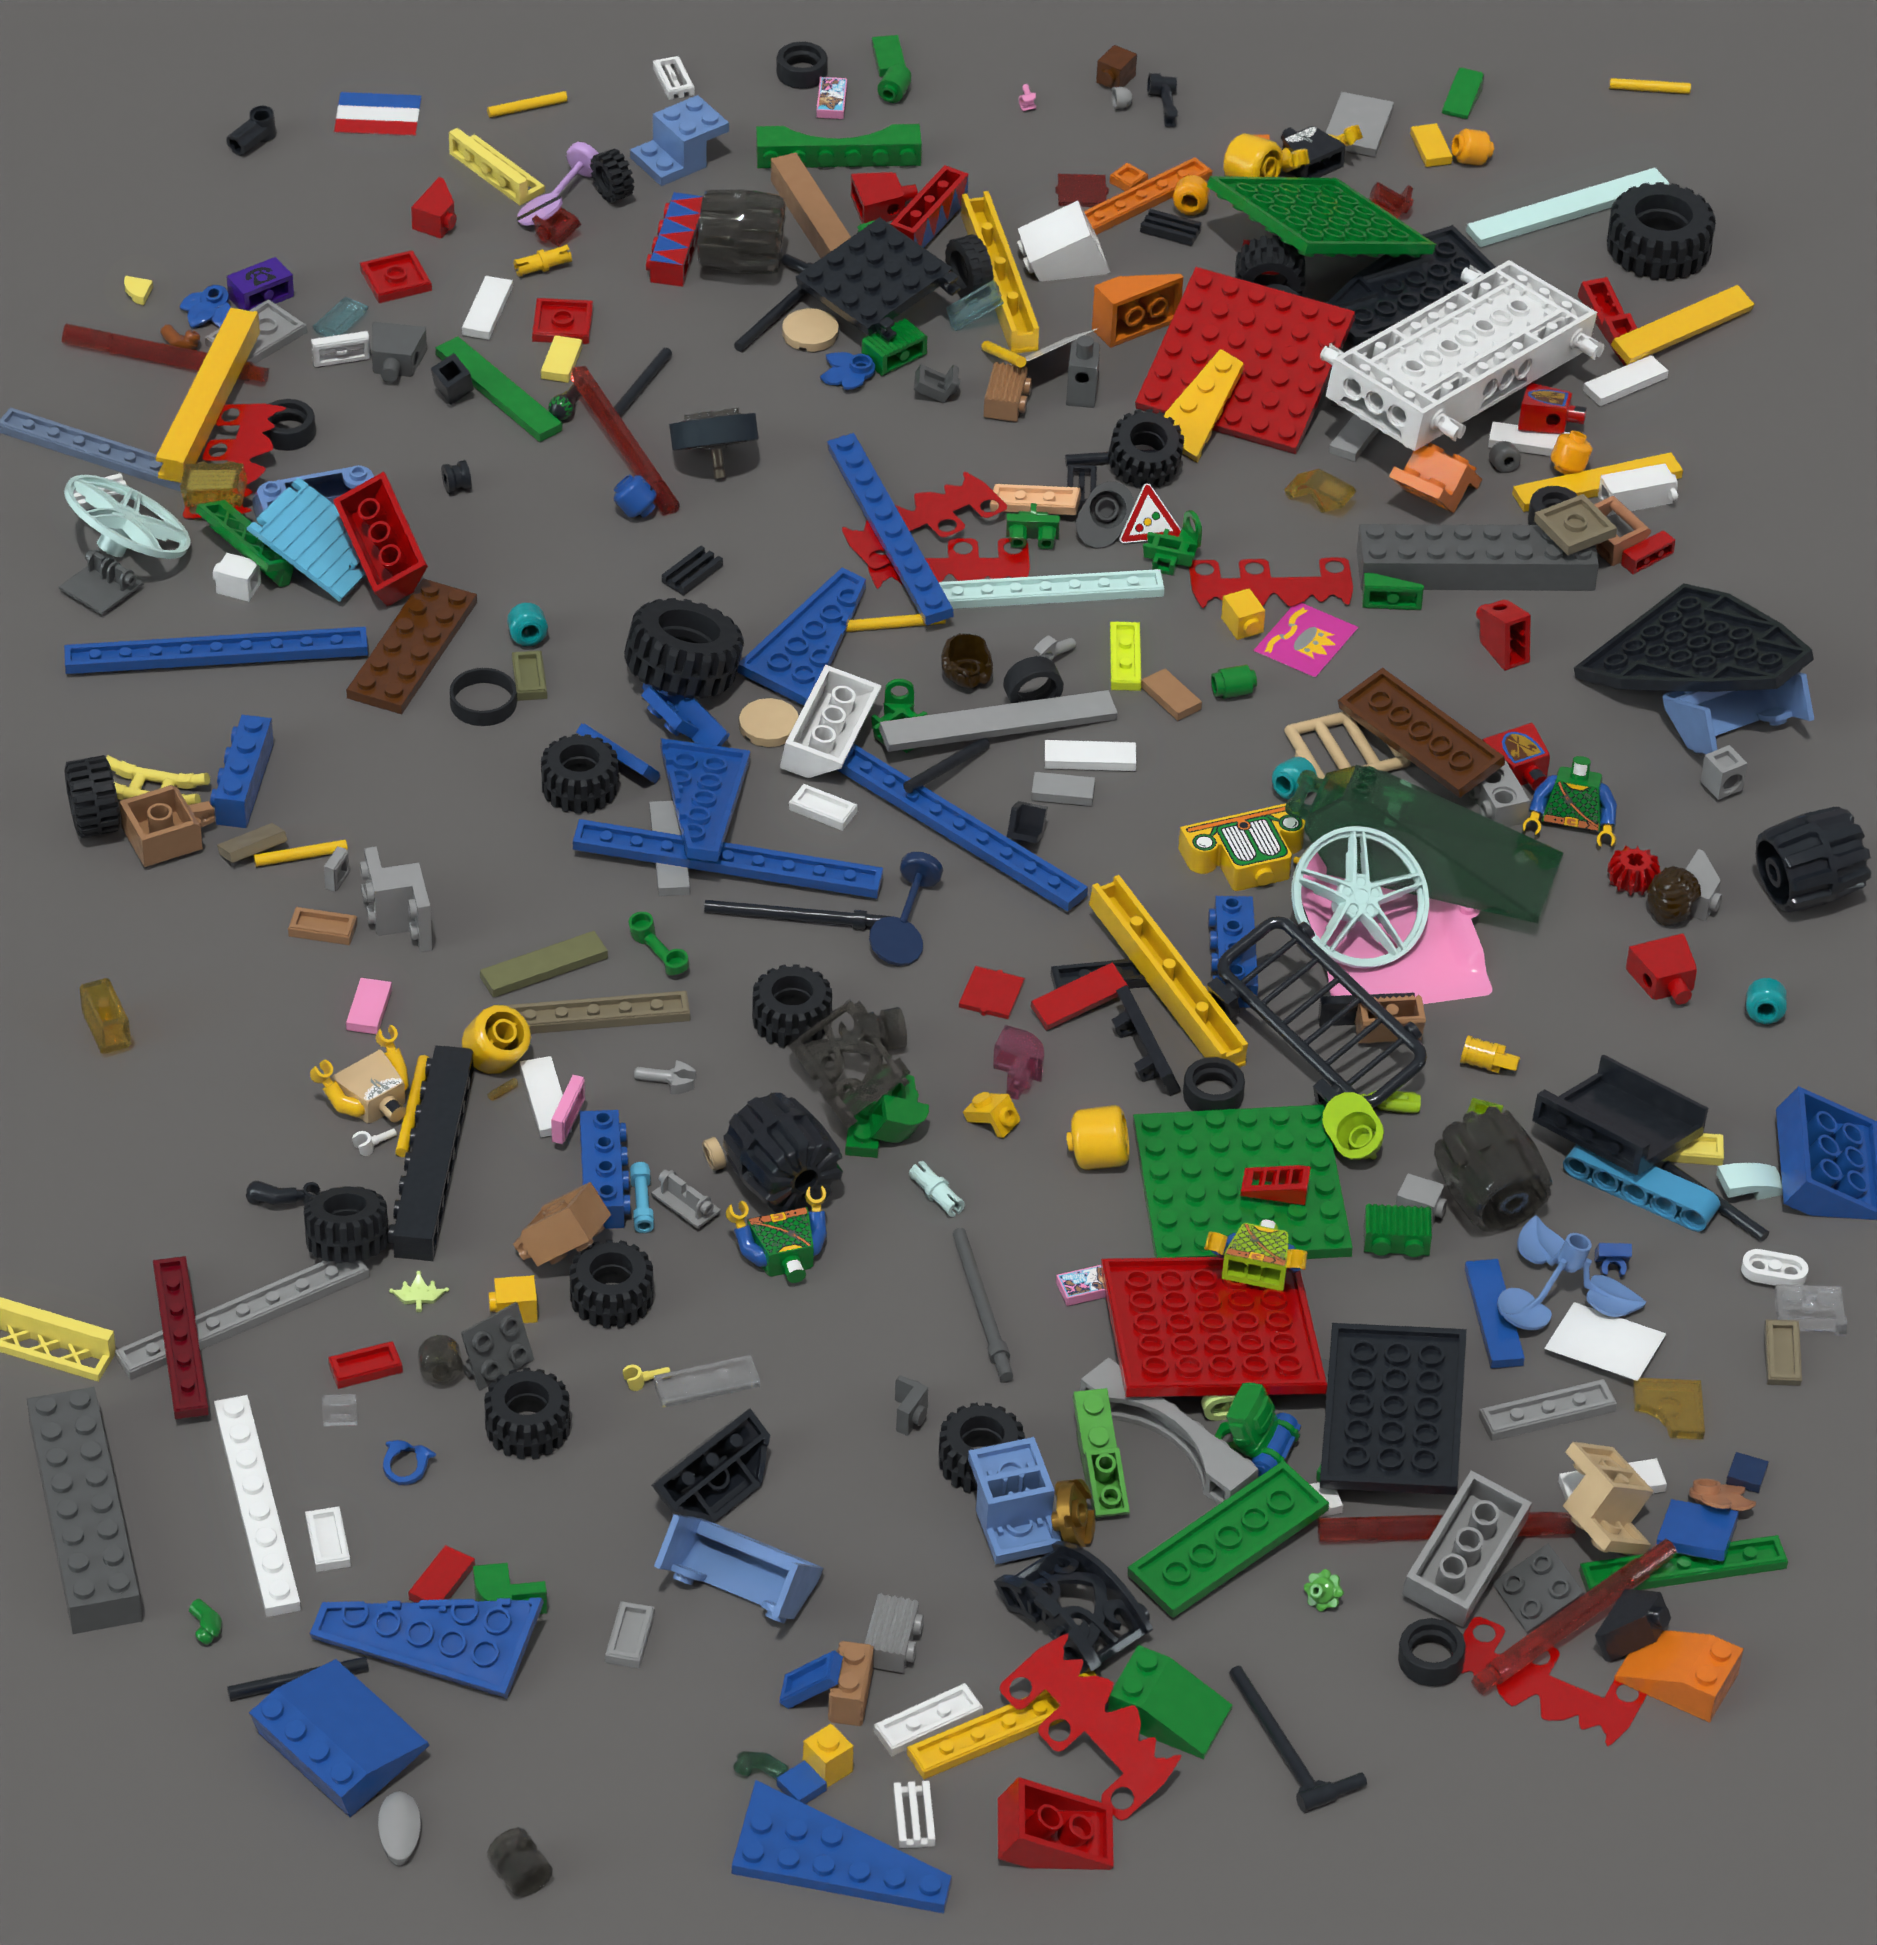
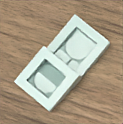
M1734 1163L1717 1167L1716 1175L1728 1198L1753 1193L1756 1200L1783 1195L1782 1178L1775 1166L1761 1163Z

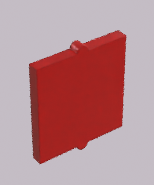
M975 966L960 999L959 1008L979 1012L982 1016L987 1014L1009 1020L1025 983V978L1003 973V970L995 971Z

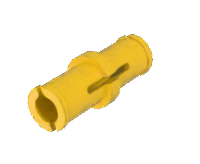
M566 244L548 251L541 249L534 255L514 259L515 270L518 269L516 274L518 277H521L522 275L539 270L546 272L549 271V267L572 262L571 252H567L569 246Z

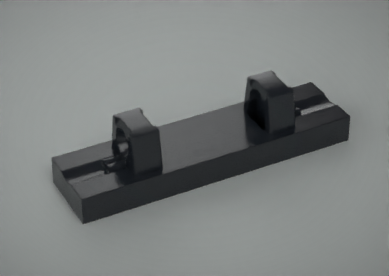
M1128 985L1116 990L1125 1007L1124 1012L1112 1019L1120 1038L1137 1032L1148 1052V1055L1134 1063L1141 1080L1146 1082L1153 1078L1161 1077L1170 1096L1181 1091Z

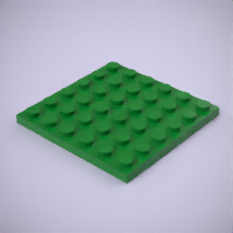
M1210 176L1207 187L1217 193L1216 196L1232 203L1234 209L1248 214L1250 220L1261 223L1265 226L1266 231L1277 234L1282 238V242L1293 245L1298 249V253L1304 256L1313 257L1314 254H1323L1335 257L1336 254H1344L1356 257L1357 254H1365L1371 257H1378L1379 254H1386L1392 257H1399L1400 254H1407L1412 257H1420L1421 254H1433L1435 249V243L1338 178Z
M1325 1104L1133 1114V1128L1155 1258L1219 1257L1211 1250L1204 1249L1209 1232H1217L1229 1236L1232 1233H1237L1242 1224L1259 1225L1262 1220H1271L1276 1223L1278 1230L1286 1231L1288 1233V1244L1293 1245L1296 1249L1307 1251V1259L1352 1257L1353 1246L1333 1144L1322 1122ZM1311 1166L1305 1205L1240 1196L1245 1168ZM1253 1179L1252 1185H1258L1259 1180ZM1268 1181L1265 1182V1185H1271V1184H1272V1182H1268Z

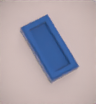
M834 1650L785 1674L779 1703L789 1709L838 1685L843 1656Z

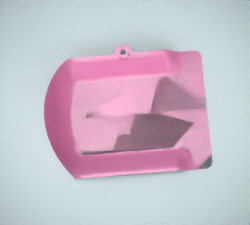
M1368 827L1382 831L1398 840L1417 860L1428 886V918L1416 944L1397 960L1375 968H1353L1340 963L1337 964L1369 994L1415 993V997L1418 994L1422 996L1423 1004L1489 995L1492 992V986L1486 972L1484 952L1471 918L1479 914L1480 909L1473 901L1463 900L1448 859L1438 849L1415 835L1392 828ZM1356 837L1357 873L1362 874L1360 861V838ZM1348 838L1335 840L1322 847L1310 860L1306 869L1345 880ZM1366 839L1371 882L1410 874L1406 865L1392 850L1376 841ZM1305 874L1303 876V878L1324 885L1335 891L1337 889L1336 885L1321 880H1317V878ZM1413 879L1382 886L1381 889L1383 895L1415 883ZM1302 886V904L1311 928L1321 939L1326 931L1327 924L1334 914L1331 907L1332 901L1314 894L1312 890ZM1416 890L1403 895V897L1379 905L1402 942L1410 934L1416 920L1418 907ZM1469 904L1472 905V907L1466 908L1464 905ZM1375 916L1373 919L1385 932V934L1391 940L1395 948H1397L1398 946L1396 945L1391 935H1388V933L1386 932L1378 918ZM1341 920L1326 945L1330 947L1348 923L1347 921ZM1360 921L1356 922L1335 949V951L1341 954L1362 959L1388 954L1380 942L1377 943ZM1328 973V979L1330 982L1334 979V977ZM1340 983L1330 990L1331 996L1352 995Z

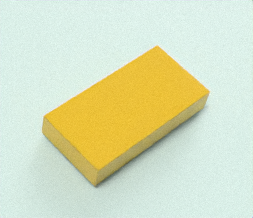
M1437 123L1411 126L1410 135L1425 167L1452 164V154Z

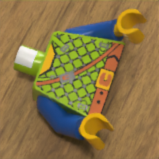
M1262 1220L1259 1225L1242 1224L1237 1233H1232L1229 1236L1217 1232L1208 1233L1204 1249L1211 1250L1215 1255L1224 1259L1222 1279L1283 1291L1286 1269L1291 1273H1297L1301 1269L1306 1270L1307 1251L1296 1249L1293 1245L1288 1244V1233L1278 1230L1276 1223L1271 1220Z

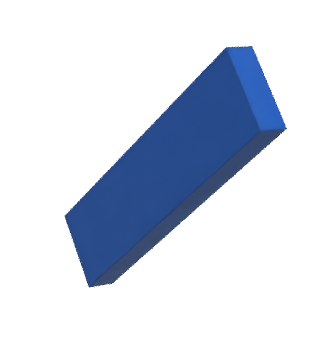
M1498 1259L1466 1261L1465 1273L1490 1368L1524 1366L1525 1358L1517 1328L1500 1314L1497 1306L1499 1295L1506 1290Z

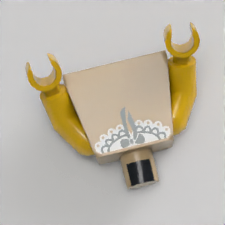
M393 1025L388 1027L391 1039L384 1038L381 1029L376 1034V1042L381 1047H385L387 1052L384 1053L380 1049L332 1076L333 1066L328 1060H322L319 1063L324 1074L320 1073L316 1066L312 1068L310 1072L311 1080L315 1083H323L325 1086L323 1091L339 1113L358 1117L366 1123H373L384 1116L391 1122H398L404 1117L406 1109L403 1105L405 1104V1091L409 1086L408 1074L400 1048H396L394 1044L398 1032Z

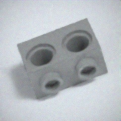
M1506 760L1504 766L1468 792L1471 799H1475L1482 818L1484 820L1487 819L1493 830L1523 824L1524 820L1528 818L1530 800Z

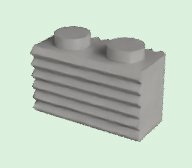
M882 1593L878 1594L864 1643L874 1647L873 1668L904 1673L906 1663H913L917 1642L913 1641L914 1635H921L924 1615L918 1614L919 1602L916 1599L911 1600L909 1598L904 1599L903 1597H891L889 1594L885 1596Z

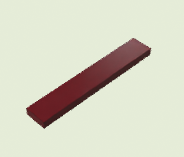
M186 1256L153 1260L175 1419L209 1415Z

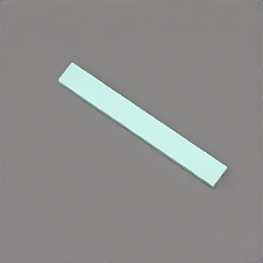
M1651 168L1467 224L1466 232L1479 247H1484L1609 209L1617 197L1633 186L1640 187L1641 184L1648 182L1649 184L1664 182V184L1669 185V182L1656 168Z
M1160 569L939 582L953 609L1164 597V585Z

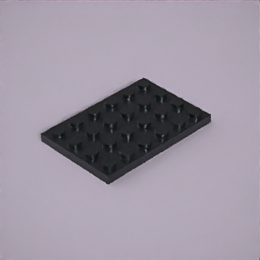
M1332 1323L1320 1488L1443 1495L1457 1494L1467 1329Z

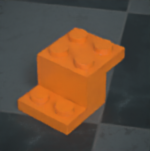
M1430 442L1427 446L1424 445L1413 451L1404 470L1394 466L1389 475L1404 491L1452 513L1455 512L1468 485L1478 489L1482 478L1475 472L1477 468L1469 464L1467 459L1457 454H1453L1451 457L1444 453V449Z

